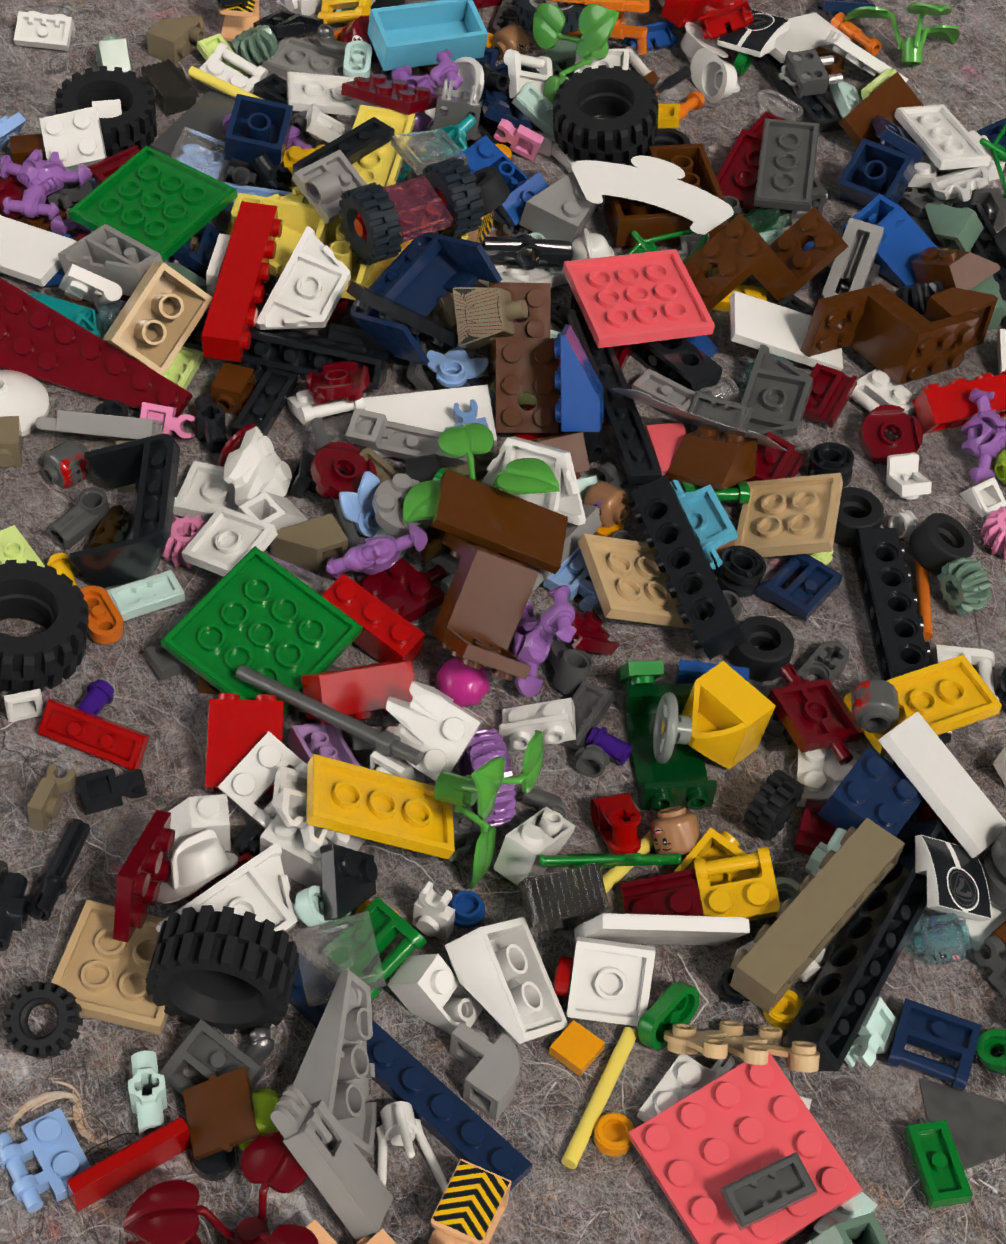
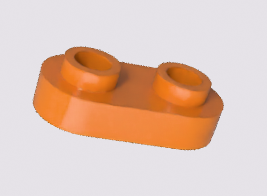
M99 586L81 588L80 590L89 609L88 634L94 642L104 645L120 640L124 634L123 618L108 592Z

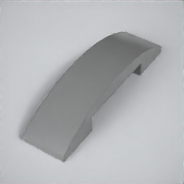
M355 408L345 434L346 439L356 444L405 460L437 454L441 465L468 464L467 455L451 457L440 450L438 441L443 432L387 421L385 414Z

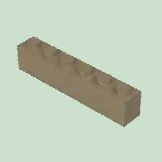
M868 818L858 828L851 826L840 842V849L837 852L830 850L823 858L819 866L821 870L816 876L809 874L804 879L798 889L799 895L793 901L788 898L781 905L776 914L778 919L772 926L768 923L762 926L754 938L753 942L755 945L750 951L742 949L731 964L734 973L730 986L769 1014L897 864L905 843Z

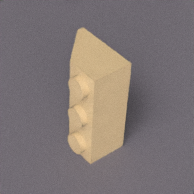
M153 262L103 337V340L164 376L211 304L213 297L166 263Z

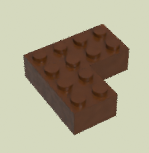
M702 143L649 146L647 156L673 163L685 172V177L678 180L698 187L725 201ZM605 195L603 212L615 247L635 246L637 242L631 236V232L634 230L643 239L688 230L693 224V221L652 204ZM729 219L708 232L709 240L729 223ZM680 236L654 243L656 245L680 243Z

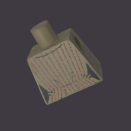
M453 288L458 344L460 347L472 350L490 344L496 337L513 336L515 332L513 320L528 317L526 301L524 299L511 301L510 292L502 288Z

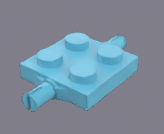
M672 480L676 489L675 492L711 568L716 569L714 561L719 568L723 561L720 559L716 549L738 538L732 522L710 484L696 491L684 493L680 482Z

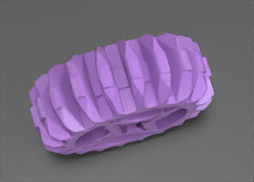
M495 728L477 730L458 762L460 775H471V773L491 759L501 756L505 758L504 777H513V767L510 764V755L507 753L506 744ZM501 784L500 789L497 791L495 806L489 817L485 820L489 826H502L505 823H510L514 817L516 806L514 784ZM476 799L475 804L472 806L473 812L478 815V799Z

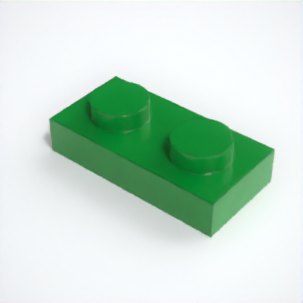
M663 660L628 661L616 670L617 684H654V680L664 675Z
M940 1120L907 1125L904 1135L929 1208L969 1203L973 1194L947 1121Z

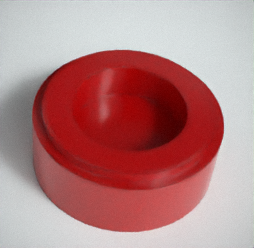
M562 956L558 960L554 979V990L557 996L569 997L574 958Z

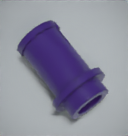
M101 679L89 683L87 686L88 692L77 708L98 715L105 704H110L113 701V687Z
M595 726L589 734L585 745L593 744L600 746L609 755L610 759L623 766L634 746L607 733V728L604 726L601 729Z

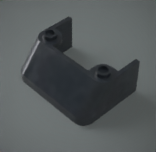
M163 433L85 452L84 458L109 489L135 484V490L138 494L132 539L70 553L69 559L92 586L107 588L138 581L151 576L157 569L171 534L180 447L171 435Z

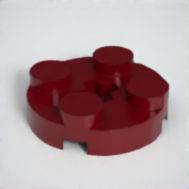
M353 361L329 363L322 366L323 372L315 375L313 370L306 376L308 393L313 396L314 403L325 404L331 400L343 398L347 401L359 400L364 396L363 390L370 385L368 367L363 365V369H360L357 362Z
M882 405L873 409L862 422L859 429V441L866 452L867 459L873 464L880 463L887 466V457L889 455L917 453L923 440L921 425L914 416L911 418L908 414L904 413L905 409L896 405ZM887 430H890L891 434L897 435L898 438L890 441L885 437V433Z
M336 441L326 444L325 448L319 449L311 462L310 470L312 478L316 483V491L323 497H332L339 500L340 492H358L365 471H370L377 476L376 467L370 458L366 461L360 455L362 450L358 447ZM339 468H343L344 472L348 475L342 474Z

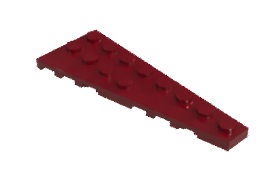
M0 278L1 370L18 371L41 382L75 390L91 397L117 400L128 407L141 410L142 402L176 408L175 417L177 418L182 414L193 397L189 391Z

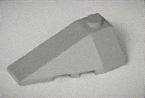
M346 969L342 970L292 1086L299 1088L310 1104L322 1099L360 1153L367 1157L373 1154L377 1123V1102H370L368 1078L375 1077V1063H369L366 1040L371 1039L373 1036L371 988L353 972Z

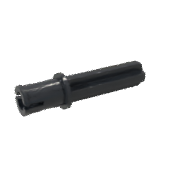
M75 819L68 825L46 872L40 874L37 879L38 888L26 908L27 913L37 920H40L43 911V921L49 920L59 896L64 894L68 888L66 881L90 833L89 824L84 823L81 819Z

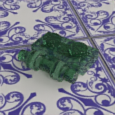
M758 208L743 215L758 233L792 225L791 214L780 213L778 208L766 210ZM739 213L733 214L732 217L729 218V222L732 219H734Z

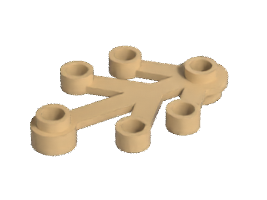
M732 1020L720 1021L719 1030L696 1031L697 1027L694 1025L678 1023L673 1024L671 1030L664 1032L667 1050L677 1054L692 1055L701 1052L703 1056L708 1058L725 1059L729 1052L743 1059L745 1063L766 1065L768 1064L770 1052L772 1056L786 1057V1067L790 1070L806 1073L819 1070L820 1053L816 1051L815 1043L793 1041L791 1048L781 1047L779 1045L782 1042L783 1030L774 1026H760L758 1035L743 1036L744 1024Z

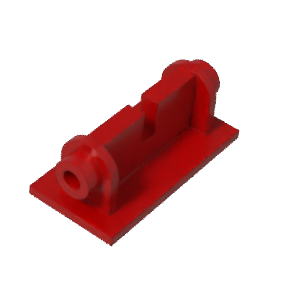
M738 0L730 3L726 8L706 12L702 17L698 18V21L702 27L704 39L710 38V40L728 34L725 25L730 23L731 29L734 32L750 26V23L754 22L748 0Z

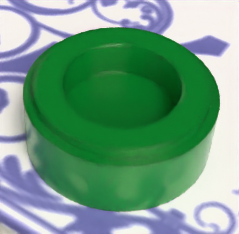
M739 52L732 65L735 67L737 75L741 76L746 73L753 60L752 55Z

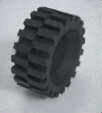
M99 66L100 71L95 72L92 67L84 69V75H81L79 72L72 74V81L65 79L62 82V89H57V98H55L56 115L92 107V101L120 99L121 109L127 112L113 118H99L107 158L135 145L139 147V151L146 145L150 147V144L154 142V137H157L153 89L151 85L147 86L146 80L142 76L136 79V73L131 70L124 74L121 67H114V71H107V66Z
M202 905L200 912H197L193 907L184 908L181 915L174 912L169 915L168 921L164 920L161 925L145 982L147 983L146 991L148 995H153L152 1001L156 1006L166 1005L164 1010L166 1014L171 1017L180 1015L182 1016L181 1022L190 1026L202 1019L211 1027L221 1028L223 1034H234L235 1029H240L244 1035L250 1034L255 1027H265L270 1030L271 1024L277 1026L282 1022V1018L286 1016L299 962V953H296L298 947L295 941L288 942L289 934L283 929L275 932V923L268 919L258 922L255 920L256 914L245 911L242 916L234 914V908L223 906L222 912L214 911L212 905Z

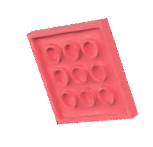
M676 249L564 261V275L598 348L711 335L714 332L715 324Z
M770 1052L768 1064L752 1065L743 1062L631 1130L628 1135L696 1244H782L862 1192V1188ZM797 1152L817 1189L816 1194L740 1231L720 1193L721 1188Z

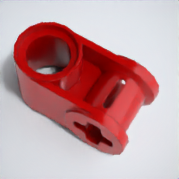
M626 792L591 799V819L595 829L599 831L608 846V850L614 854L637 853L641 848V841L637 835V826L641 822V814L635 807L630 794Z

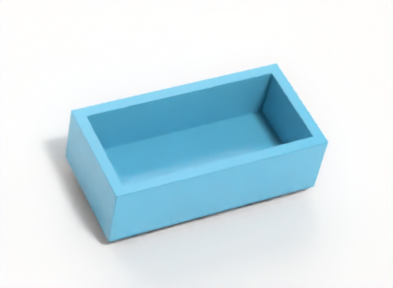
M437 0L370 10L367 34L383 71L393 70V68H400L405 65L418 67L440 64V62L436 61L437 52L446 49L451 50L452 56L450 60L452 61L461 57H472L474 59L484 57L488 32L473 0Z

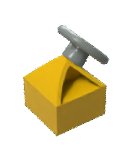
M722 661L695 680L682 715L678 716V702L673 693L667 692L661 697L656 712L653 732L655 759L661 764L668 762L675 744L691 746L702 755L730 770L757 750L776 705L727 663Z

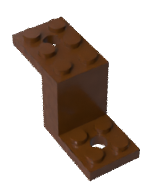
M815 207L811 208L770 245L747 219L739 213L683 264L709 312L751 274L780 302L789 295L795 294L849 246ZM815 241L810 250L803 251L806 243ZM718 267L716 274L711 278H707L708 272Z
M490 282L489 288L507 290L511 294V301L524 299L528 307L527 320L522 323L514 321L515 332L513 336L496 337L488 344V375H495L496 433L558 434L559 422H556L555 407L556 403H558L559 390H555V371H558L559 359H555V339L557 338H550L551 283L500 282L497 284ZM522 393H530L534 396L535 406L532 410L525 411L520 408L518 398Z
M882 284L819 299L800 351L810 357L851 346L900 385L959 367L964 360V353L968 343L975 334V327L979 317L969 311L930 322Z
M446 532L442 544L451 549L450 555L460 559V562L431 633L441 640L439 646L450 650L451 655L460 658V662L469 667L480 670L484 666L493 670L492 673L510 681H512L513 676L526 680L531 666L510 652L508 648L539 572L517 559Z

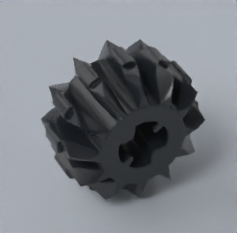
M938 280L900 287L896 291V296L922 315L925 314L927 301L930 296L937 292H942L944 289L942 283Z

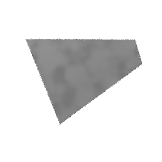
M919 1078L928 1122L947 1121L964 1170L1006 1154L1005 1103Z

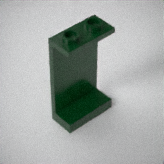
M694 683L627 685L623 712L629 745L634 746L631 758L641 810L659 811L675 806H685L693 810L712 807L717 782L716 780H708L704 757L701 753L689 745L675 744L668 762L661 764L656 761L653 751L654 723L661 697L667 692L673 693L678 702V716L682 715Z

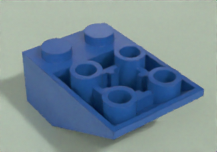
M486 135L456 156L458 159L464 160V166L469 165L471 168L470 174L485 167H496L508 185L510 192L528 179ZM498 208L494 210L493 219L502 224H507Z
M879 194L853 218L884 227V234L873 262L880 265L879 273L900 287L917 284L910 262L921 256L920 253L930 247L937 248V246L901 206ZM847 223L843 226V234L845 232Z
M565 325L562 333H558L557 339H555V359H561V365H558V371H555V390H561V396L558 397V403H556L555 419L556 422H561V432H600L604 420V387L571 325Z

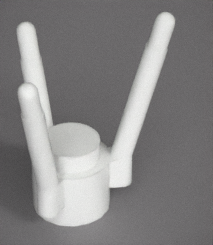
M405 1101L386 1105L380 1112L382 1125L376 1128L378 1138L377 1176L386 1187L388 1141L394 1146H404L407 1157L413 1158L415 1151L412 1141L416 1137L432 1173L444 1194L448 1186L446 1177L425 1137L421 1120L414 1117L412 1105Z

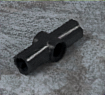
M527 234L519 235L516 238L484 236L482 240V246L493 264L518 265L524 270H533L537 266L563 268L564 261H571L572 244L570 241L534 239L531 235ZM532 249L530 254L520 255L523 250Z

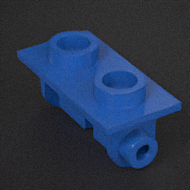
M660 20L653 24L643 25L648 28L646 37L647 51L653 49L651 41L654 42L656 49L673 47L678 41L677 34L671 31L674 24L670 21ZM624 37L622 45L627 44V47L633 46L637 50L636 39Z

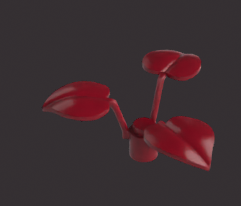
M280 1131L267 1133L254 1139L242 1154L240 1163L245 1179L253 1184H261L259 1189L257 1218L248 1217L243 1219L236 1227L235 1232H231L206 1206H197L200 1197L198 1188L194 1184L183 1180H168L147 1189L132 1204L123 1222L124 1232L136 1236L146 1244H185L196 1234L199 1228L200 1220L198 1215L205 1217L226 1238L227 1244H319L318 1239L311 1230L295 1224L279 1226L270 1235L266 1216L269 1188L271 1187L279 1193H290L297 1189L308 1176L283 1143L284 1137Z

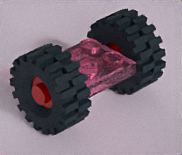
M453 157L428 165L422 170L423 174L421 176L383 188L380 184L377 185L373 182L344 191L341 195L342 200H339V206L342 209L339 210V217L343 220L341 227L345 229V239L350 242L349 248L352 253L356 252L358 261L361 260L364 265H371L399 255L398 252H401V243L415 239L423 233L437 231L438 234L442 233L445 236L456 237L479 229L483 222L481 217H484V211L481 209V206L484 204L483 199L479 197V193H481L480 186H476L475 181L477 179L474 174H470L471 168L469 165L464 166V160Z

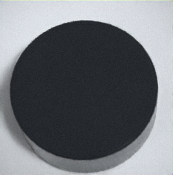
M117 400L102 402L96 408V414L129 417L127 406Z
M234 1147L231 1152L223 1150L200 1160H196L192 1154L195 1172L201 1178L208 1181L224 1179L232 1172L235 1166Z

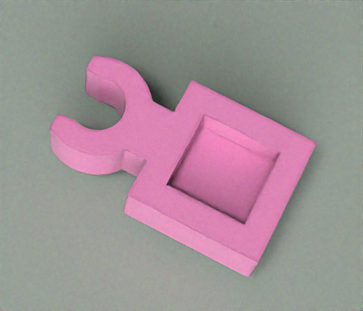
M501 119L493 137L499 142L510 143L511 151L534 161L545 137L521 124L516 129L510 121Z
M142 402L140 418L163 421L162 434L166 433L172 436V432L175 431L181 438H194L193 433L184 431L183 424L187 420L196 421V416L183 414L177 418L175 417L176 408Z

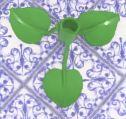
M919 2L908 5L907 12L919 14L916 36L906 37L903 43L894 13L888 12L887 8L864 6L852 10L845 16V21L854 18H889L897 40V50H902L901 64L906 66L922 64V53L926 36L945 39L954 45L960 33L959 28L952 25L922 27L925 15L942 16L952 12V7L943 4Z
M542 3L537 6L533 18V35L536 43L543 49H552L556 46L558 38L578 43L576 47L577 54L583 58V61L561 71L559 77L550 76L547 79L543 95L552 104L555 92L559 89V86L566 79L569 80V77H566L567 74L584 65H591L592 60H602L607 56L609 50L607 40L616 24L619 15L618 11L606 8L600 4L587 5L582 10L578 22L579 30L583 35L581 38H576L561 33L565 26V17L560 8L550 3Z
M472 422L455 425L446 429L440 435L438 443L440 450L448 456L461 457L467 455L469 478L476 480L473 454L488 453L493 447L494 437L488 427ZM521 458L509 462L506 466V471L498 472L493 484L494 488H500L507 493L513 494L560 492L559 483L550 466L537 458ZM440 481L421 482L409 490L403 503V516L406 525L418 520L433 519Z
M535 730V734L526 748L522 772L516 777H504L505 758L501 756L491 759L471 773V775L462 776L443 770L438 776L434 789V799L455 805L454 812L464 814L480 827L481 834L475 848L472 881L466 887L467 889L472 890L483 878L495 853L496 826H489L485 820L489 817L495 806L497 791L500 789L501 784L523 783L522 792L529 793L539 778L543 764L542 731ZM476 799H478V815L466 808L467 805L473 806Z

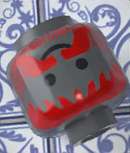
M65 441L49 450L44 455L43 460L44 467L42 468V473L45 479L50 484H57L63 489H69L87 479L91 474V465L84 458L85 452H89L88 449L81 443Z
M870 678L855 686L851 693L852 718L856 725L867 732L881 733L897 722L899 719L898 691L894 685L885 680Z

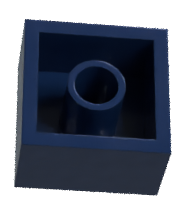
M237 94L225 135L224 160L231 161L233 157L250 163L254 158L266 152L275 166H282L292 126L293 106Z
M863 138L837 182L840 200L863 209L877 195L881 194L898 204L915 175L913 156Z
M868 747L817 815L834 828H842L846 831L851 826L858 828L868 818L896 837L924 798L900 769Z

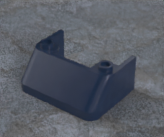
M427 232L413 239L369 289L427 316L437 305L440 298L444 297L448 292L453 293V288L474 287V284L479 279L499 284L503 279L481 243ZM355 304L352 306L350 314L355 322L392 355L425 366L430 362L419 346V337L411 333L403 322L399 320L396 322L384 320L378 316L380 311L372 308L371 312H367Z

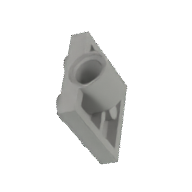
M341 150L294 172L292 176L294 183L326 224L340 218L339 210L342 209L339 206V200H342L341 195L344 191L367 185Z

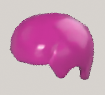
M457 657L448 660L440 668L436 676L437 689L454 699L453 702L460 707L479 705L484 695L490 693V680L485 667L482 666L480 670L461 663V659Z

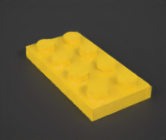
M963 654L886 680L894 685L898 691L899 719L884 732L871 733L864 729L863 731L877 753L884 755L887 751L879 743V739L917 711L938 736L999 714L1002 704ZM852 692L845 694L843 701L852 713Z
M313 754L308 761V825L447 860L455 852L453 804L435 800V786Z

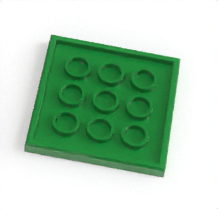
M146 145L68 212L71 220L93 231L104 224L111 226L160 253L162 261L165 262L236 199L237 190Z
M254 546L161 640V646L221 693L240 695V700H255V695L271 694L237 678L236 672L241 665H245L303 694L301 675L325 672L362 633L363 627ZM285 701L284 715L293 707L292 704Z

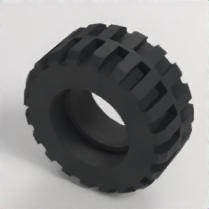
M599 65L598 68L592 69L588 67L583 69L582 73L576 72L572 74L569 80L566 79L559 86L554 95L553 131L555 142L565 155L568 154V157L575 162L578 160L631 164L633 157L643 156L648 152L649 146H653L657 136L658 97L656 96L655 89L650 83L648 84V81L642 75L637 76V73L630 69L627 71L622 70L620 66L607 68L606 65ZM597 115H615V116H618V117L612 118V119H598V118H593L594 116H597Z
M6 560L5 564L0 565V620L26 618L38 622L47 629L39 634L26 637L10 636L0 632V693L2 690L11 691V694L35 689H40L43 692V688L47 686L52 689L62 683V677L65 680L70 678L84 658L89 623L88 604L84 600V595L80 588L76 585L72 586L73 581L64 573L58 575L57 570L51 566H37V562L26 560V563H17V560Z

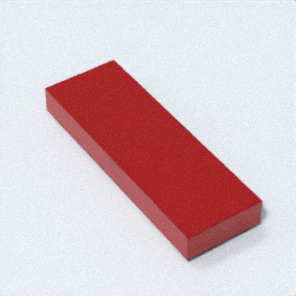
M48 699L37 734L130 770L140 769L150 735L56 699Z
M183 1118L171 1121L68 1179L67 1186L70 1201L76 1211H81L191 1148L189 1128Z

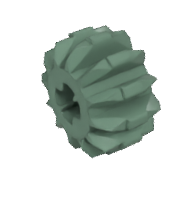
M268 25L250 27L248 30L236 35L231 43L234 53L252 64H260L262 61L268 60L269 57L275 55L279 48L277 38Z
M962 557L942 566V573L937 575L941 583L938 590L942 591V601L948 602L950 611L956 610L959 615L969 614L981 610L984 606L988 605V599L993 596L989 586L993 583L987 578L988 570H982L980 561H974L971 557Z

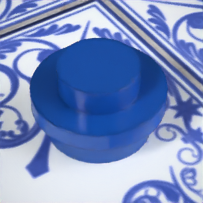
M461 891L452 897L448 904L449 907L455 909L454 925L458 927H475L485 917V904L475 892Z

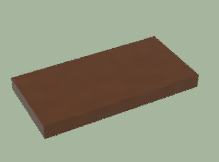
M896 72L838 123L857 147L863 138L881 144L879 142L880 138L875 135L876 131L872 125L877 114L904 129L894 117L896 108L924 105L899 73Z
M446 469L441 476L432 527L556 574L561 568L568 517Z

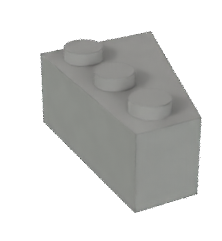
M571 171L526 201L519 225L534 233L542 234L548 240H565L572 243L579 237L599 204L586 200L573 171Z
M104 224L58 253L65 274L72 264L117 283L122 288V295L127 296L132 295L153 262H163L160 253L107 224Z

